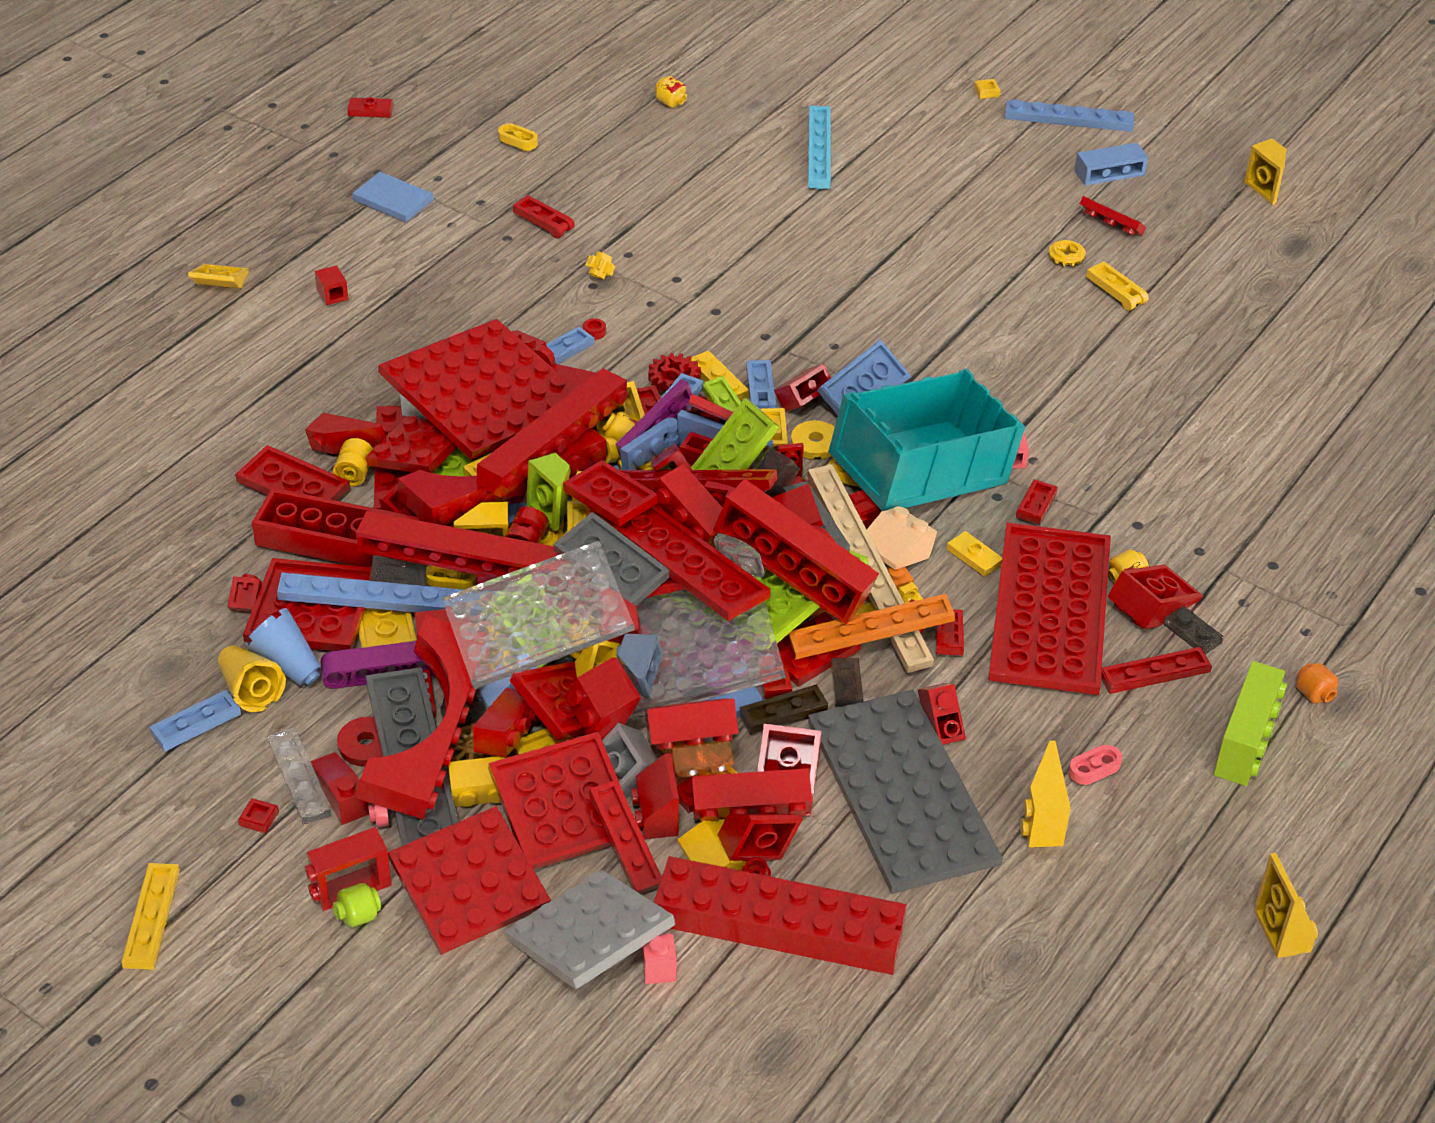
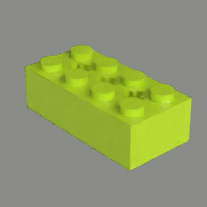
M1252 660L1223 737L1214 776L1244 786H1248L1251 776L1257 777L1261 761L1257 760V758H1262L1265 755L1269 741L1264 740V738H1271L1275 726V721L1271 719L1278 718L1282 702L1277 700L1278 698L1283 700L1288 683L1283 682L1285 670Z

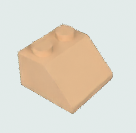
M900 506L882 511L867 529L882 561L895 570L928 559L937 531L928 526L927 522L916 518L906 508Z

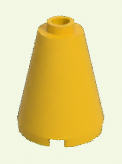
M236 645L228 646L220 652L218 665L235 703L243 710L249 712L263 711L267 709L266 705L280 699L285 689L286 677L276 662Z

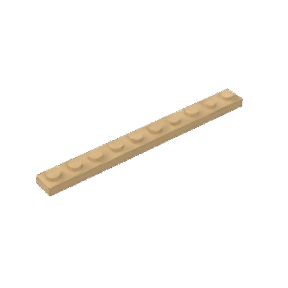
M833 464L809 469L807 477L817 497L850 544V550L868 557V565L880 573L868 595L875 611L905 604ZM919 630L889 637L907 673L933 666L934 659Z

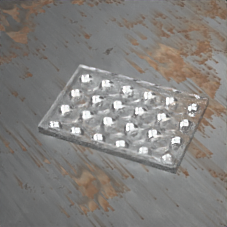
M599 541L442 598L474 689L512 676L514 672L526 671L635 630L633 621Z

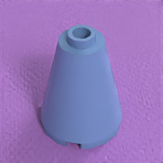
M287 608L279 610L282 614L276 619L272 615L267 618L249 636L252 642H245L244 645L249 651L276 662L281 667L283 673L297 684L302 685L306 683L309 686L320 676L318 671L321 666L292 614Z

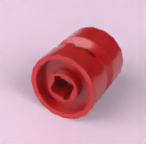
M521 507L517 511L505 537L541 543V539L549 527V519L536 508Z

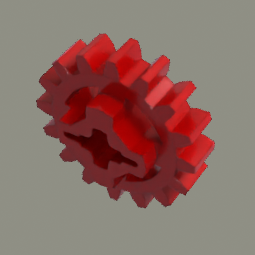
M670 353L667 357L662 354L660 355V360L654 358L653 364H649L648 381H651V386L655 385L658 392L667 391L681 373L700 379L701 367H698V361H692L691 356L683 358V353H680L678 356Z

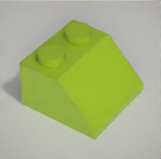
M556 453L529 460L526 502L528 507L536 508L548 517L549 527L554 531L559 530L567 511L569 494L563 491V482L567 481L571 474L570 465Z

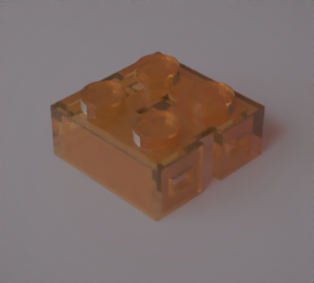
M712 741L697 745H681L666 748V754L671 753L676 776H696L699 769H705V772L709 773L726 772V766L734 765L731 741Z

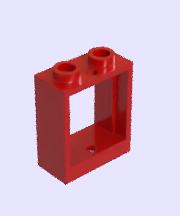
M376 827L307 852L309 864L304 866L307 878L311 883L307 885L309 894L313 902L319 901L323 911L333 908V903L337 902V894L343 888L365 883L370 888L373 887L376 891L392 886L387 847ZM367 860L369 861V866L326 882L325 876Z

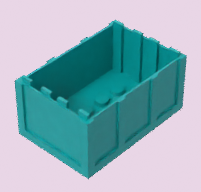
M966 368L959 370L957 373L933 378L929 376L909 383L894 386L885 385L870 391L860 393L854 391L843 394L828 452L881 511H886L898 506L907 508L1007 484L1025 426L1013 413L1010 414L996 397L993 398L990 395V391L983 384L980 385L974 379V375Z

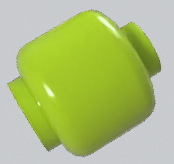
M359 883L339 890L337 902L333 903L336 919L342 920L348 927H355L373 921L377 916V911L381 910L378 892L375 888H370L365 883Z

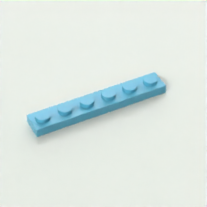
M809 106L808 188L830 189L831 106Z

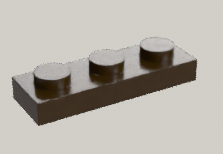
M816 684L741 706L739 708V715L749 733L753 734L763 731L764 724L780 726L806 718L810 714L828 710V702Z

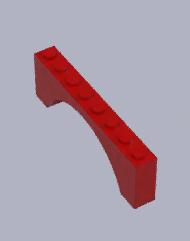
M591 428L557 455L570 465L571 474L593 466L601 460L606 461V439ZM418 470L398 478L399 500L422 521L447 525L456 521L480 503L504 502L526 493L528 478L518 484L513 491L508 492L501 498L476 485L477 476H448Z
M425 615L417 636L414 653L429 666L441 686L445 701V716L436 730L418 745L394 755L368 758L355 798L423 820L427 809H434L439 794L434 792L435 787H442L447 772L442 770L443 765L449 766L454 749H451L450 746L451 744L457 745L462 731L458 724H465L470 709L465 707L467 702L471 704L477 690V687H474L473 684L474 682L480 683L484 667H481L480 664L481 662L487 663L491 648L487 647L490 635Z

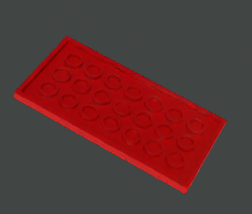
M1006 522L988 676L989 681L1099 695L1111 535Z

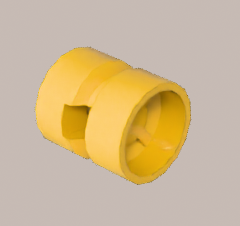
M358 438L346 440L333 467V474L349 480L350 486L361 485L365 481L368 468L370 467L367 465L365 457L373 450L372 446Z

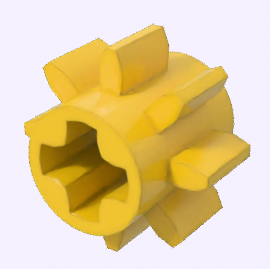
M598 251L595 256L589 255L585 264L589 268L588 274L604 280L605 276H612L616 267L611 263L613 258Z

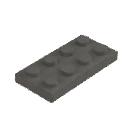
M593 512L553 544L555 552L602 588L610 589L635 606L669 578V570L663 564Z

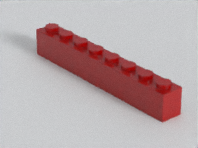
M602 368L477 464L476 485L501 498L508 492L513 491L518 484L528 478L529 460L561 453L574 440H578L588 429L593 428L602 418L608 416L619 405H622L628 396V380Z
M366 511L356 531L358 552L518 583L531 574L540 587L566 592L575 570V566L554 551V546Z

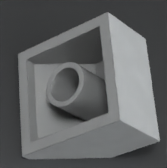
M618 723L602 741L624 795L628 798L631 796V788H636V775L658 758L640 730Z

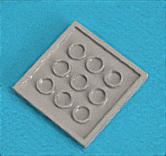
M600 870L575 887L566 890L564 894L542 905L540 909L529 916L518 920L513 926L505 930V934L510 943L574 989H578L673 927L675 921L671 913L604 870Z

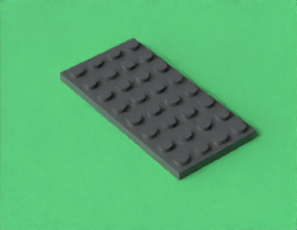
M913 689L808 715V723L811 730H818L822 733L821 750L891 894L1002 865L1003 857Z

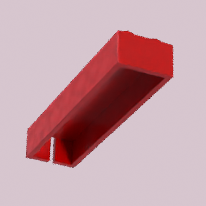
M668 856L654 900L655 904L673 915L675 925L669 929L890 975L894 973L907 904L672 856Z

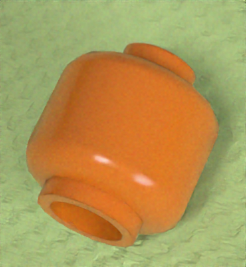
M1308 663L1297 673L1296 687L1310 702L1317 704L1325 701L1327 703L1337 695L1338 691L1336 689L1339 680L1324 664Z

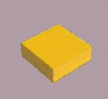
M995 79L974 82V89L979 99L1000 97L1001 90Z

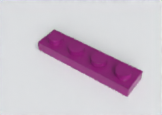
M682 379L678 381L615 444L620 458V449L664 419H676L680 411L687 408L692 395L689 382Z

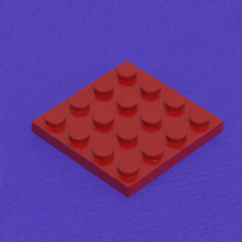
M272 558L243 632L244 642H252L249 636L259 625L272 615L277 619L282 615L279 610L287 608L311 649L330 651L353 649L366 608L278 600L277 591L281 573L376 581L377 569Z
M599 732L488 764L489 773L513 835L522 849L528 866H532L533 870L612 846L588 794L590 788L616 779L620 785Z
M497 806L388 852L390 863L440 955L523 919L540 909L542 905L551 902L532 866H528L521 847Z

